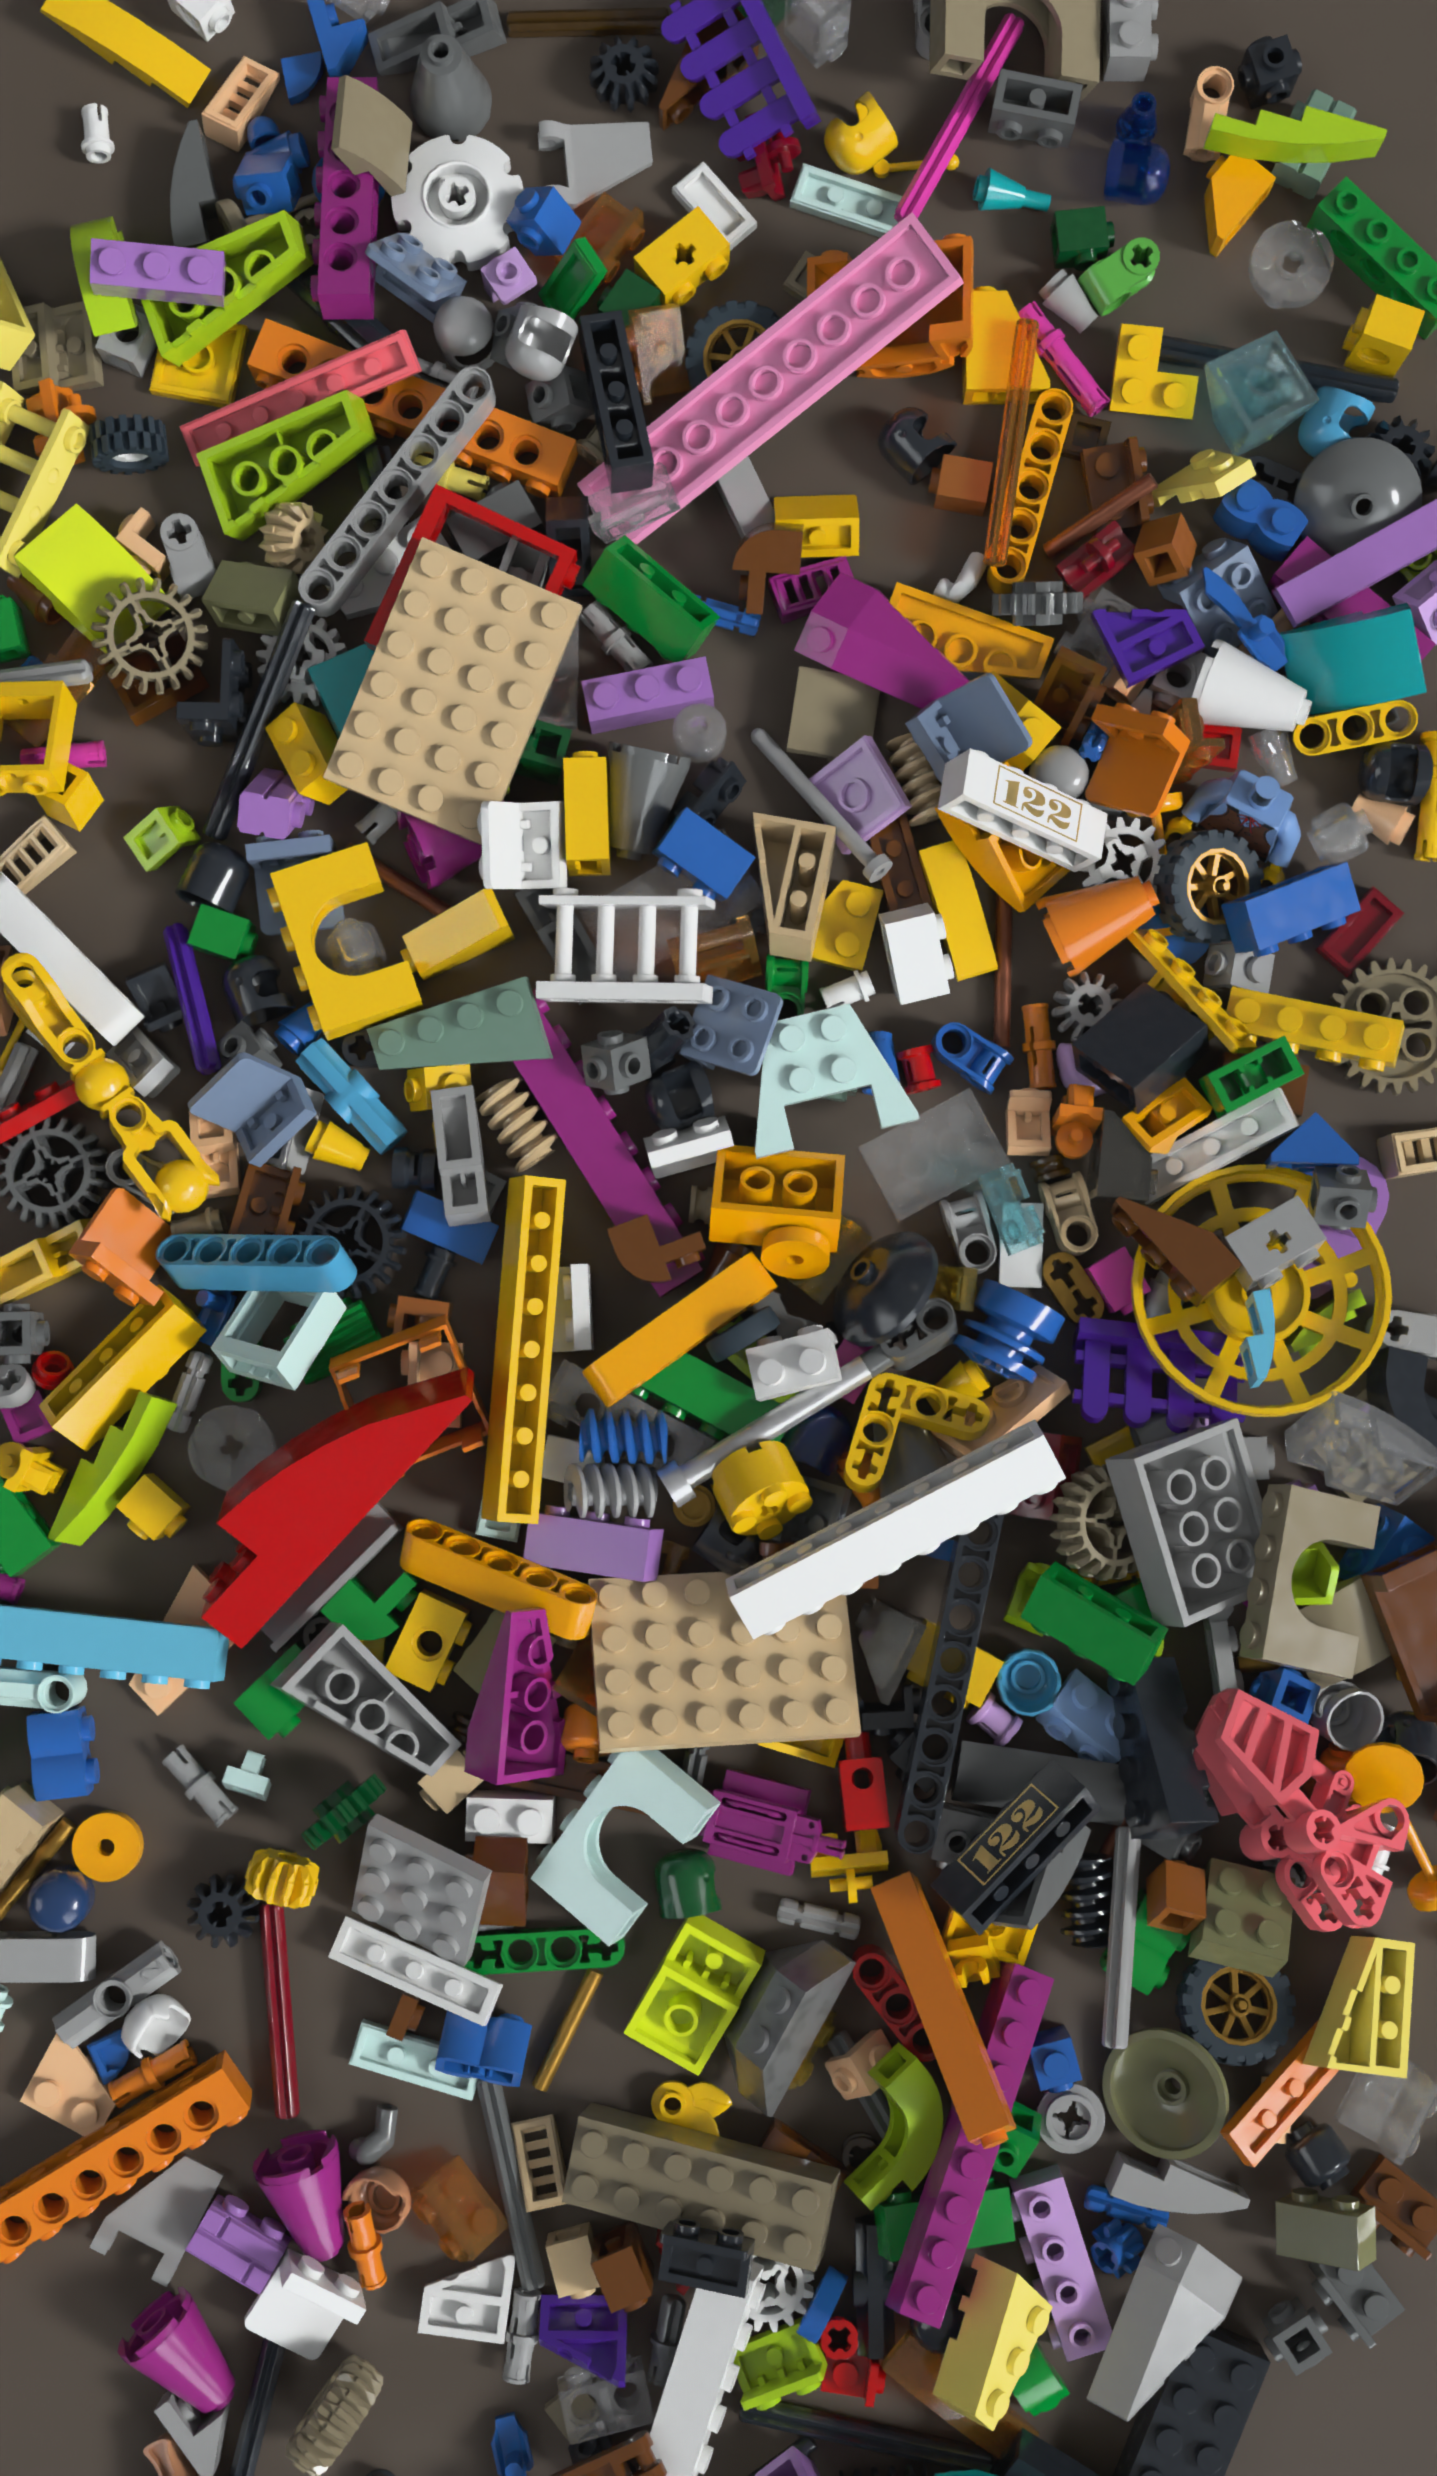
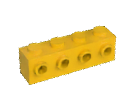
M1233 986L1226 1013L1230 1017L1240 1020L1249 1029L1250 1034L1248 1037L1255 1044L1257 1040L1270 1043L1285 1035L1295 1055H1298L1299 1049L1316 1052V1059L1327 1062L1340 1063L1341 1058L1359 1061L1357 1067L1376 1072H1383L1384 1067L1395 1068L1405 1028L1403 1020Z
M160 1284L157 1287L163 1291V1294L155 1306L139 1304L39 1405L51 1427L86 1452L97 1441L106 1436L110 1425H114L128 1410L132 1409L139 1391L146 1393L158 1380L162 1379L169 1371V1368L187 1350L193 1348L199 1338L207 1331L194 1312Z

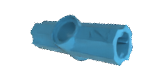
M322 1037L310 1044L295 1061L311 1081L325 1093L324 1098L348 1124L352 1123L380 1155L391 1150L408 1132L390 1109H387L378 1099L380 1095L356 1069L352 1070Z

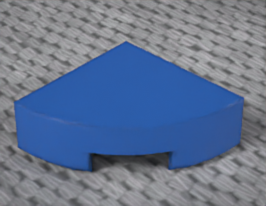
M321 51L280 59L290 105L305 100L309 96V92L317 84L319 78L322 77L324 63Z
M122 2028L93 2040L87 2045L103 2085L112 2081L123 2070L130 2058L131 2052L121 2039Z

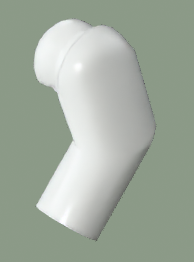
M972 552L955 583L950 582L947 578L940 579L933 595L958 604L979 583L988 566L986 556L979 552Z

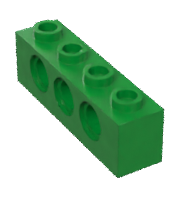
M1346 176L1317 205L1307 228L1376 294L1424 310L1425 313L1418 334L1426 340L1437 329V262Z

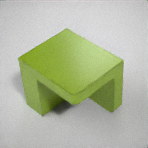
M1321 1541L1307 1547L1295 1563L1291 1587L1296 1605H1332L1340 1569Z

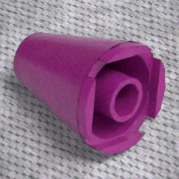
M401 811L397 812L399 830L407 828L409 833L407 834L408 841L403 842L407 855L421 883L427 882L428 890L440 886L482 856L481 845Z
M308 2130L281 2139L282 2148L270 2154L269 2148H266L253 2162L252 2171L255 2180L303 2255L310 2256L318 2262H323L335 2257L345 2242L339 2145L336 2137L332 2134V2137L328 2138L325 2130Z
M181 2286L178 2287V2295L174 2296L170 2291L163 2293L135 2318L130 2325L135 2330V2333L129 2342L122 2337L117 2353L125 2363L202 2413H208L212 2410L218 2412L233 2398L234 2391L232 2389L236 2379L192 2295Z

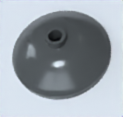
M1372 437L1348 438L1328 446L1311 460L1297 484L1294 506L1300 509L1308 520L1300 535L1303 540L1308 536L1333 557L1422 507V487L1413 463L1397 447ZM1367 498L1370 502L1369 509L1365 513H1357V502Z

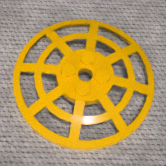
M1266 1164L1237 1165L1219 1169L1189 1182L1175 1192L1157 1211L1172 1216L1187 1202L1210 1190L1217 1215L1198 1227L1211 1232L1222 1229L1224 1237L1240 1229L1238 1223L1252 1222L1273 1210L1262 1207L1234 1209L1227 1185L1238 1182H1266L1284 1185L1297 1190L1294 1197L1298 1195L1308 1209L1307 1203L1313 1176L1278 1166L1275 1169H1266ZM1366 1222L1365 1228L1351 1227L1350 1230L1358 1239L1362 1247L1361 1250L1338 1258L1325 1240L1319 1250H1317L1324 1264L1305 1271L1303 1268L1298 1269L1293 1264L1281 1271L1284 1275L1281 1280L1268 1287L1271 1292L1275 1316V1342L1272 1360L1276 1368L1269 1369L1267 1377L1263 1382L1282 1380L1293 1401L1281 1405H1251L1233 1402L1220 1397L1229 1376L1248 1381L1245 1368L1235 1365V1361L1240 1353L1239 1346L1245 1338L1254 1336L1245 1305L1248 1297L1236 1276L1232 1277L1207 1298L1205 1303L1200 1304L1197 1308L1193 1306L1186 1309L1182 1308L1181 1299L1171 1288L1170 1281L1172 1280L1169 1278L1167 1292L1170 1313L1147 1318L1143 1295L1146 1260L1140 1251L1142 1247L1138 1245L1131 1276L1132 1307L1137 1326L1150 1354L1163 1371L1185 1391L1203 1402L1231 1413L1254 1417H1280L1305 1412L1332 1400L1349 1388L1368 1368L1382 1345L1390 1321L1392 1304L1390 1271L1383 1248L1368 1222ZM1279 1243L1273 1246L1267 1244L1266 1246L1269 1251L1273 1249L1281 1251L1282 1249ZM1366 1266H1370L1375 1293L1373 1323L1369 1334L1344 1325L1348 1307V1290L1345 1274ZM1329 1280L1332 1282L1334 1296L1331 1320L1308 1311L1311 1298L1310 1287ZM1212 1319L1218 1329L1227 1336L1219 1356L1213 1354L1199 1341L1192 1332L1191 1325ZM1298 1326L1323 1336L1321 1341L1309 1353L1294 1362L1283 1340L1291 1335ZM1177 1329L1180 1337L1189 1349L1205 1364L1213 1368L1204 1389L1191 1382L1171 1363L1161 1350L1154 1335ZM1336 1341L1361 1350L1355 1362L1338 1380L1314 1395H1309L1299 1374L1319 1362Z

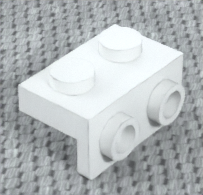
M725 1116L718 1118L707 1117L694 1122L692 1127L676 1131L674 1128L663 1129L650 1137L643 1138L653 1175L657 1179L716 1163L717 1150L734 1146Z
M812 1325L799 1329L797 1331L798 1336L783 1340L782 1336H770L758 1340L757 1347L745 1349L756 1400L761 1402L843 1381L835 1344H838L836 1334L828 1328L823 1329L822 1325Z

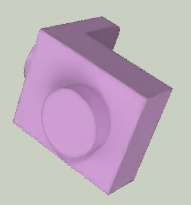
M516 247L493 258L487 265L480 268L484 289L493 303L500 300L503 305H506L537 285L536 276Z

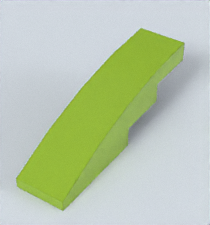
M1310 106L1305 107L1300 120L1261 109L1255 124L1215 113L1203 149L1246 159L1282 163H1334L1375 157L1388 129Z
M139 1391L124 1428L110 1425L95 1462L81 1458L47 1538L57 1542L81 1546L97 1530L136 1482L158 1446L178 1404L166 1398Z

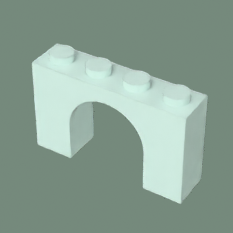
M659 1750L611 1753L607 1761L612 1765L603 1777L599 1774L591 1781L583 1793L587 1798L580 1810L575 1808L566 1816L559 1827L563 1831L560 1838L555 1844L553 1842L548 1844L535 1861L539 1867L531 1879L608 1946L626 1935L648 1904L609 1870L602 1858L599 1847V1833L603 1820L609 1811L616 1806H629L639 1809L684 1844L697 1837L721 1804L718 1799Z

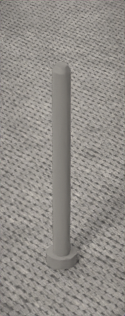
M754 729L751 732L752 742L827 825L836 826L838 838L865 866L863 875L868 881L873 883L886 875L892 867V861L885 854L877 855L764 729Z

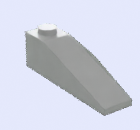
M1158 2223L1139 2262L1087 2395V2400L1128 2422L1158 2391L1171 2372L1183 2360L1186 2361L1192 2355L1195 2347L1205 2336L1224 2321L1241 2284L1242 2277L1197 2242Z

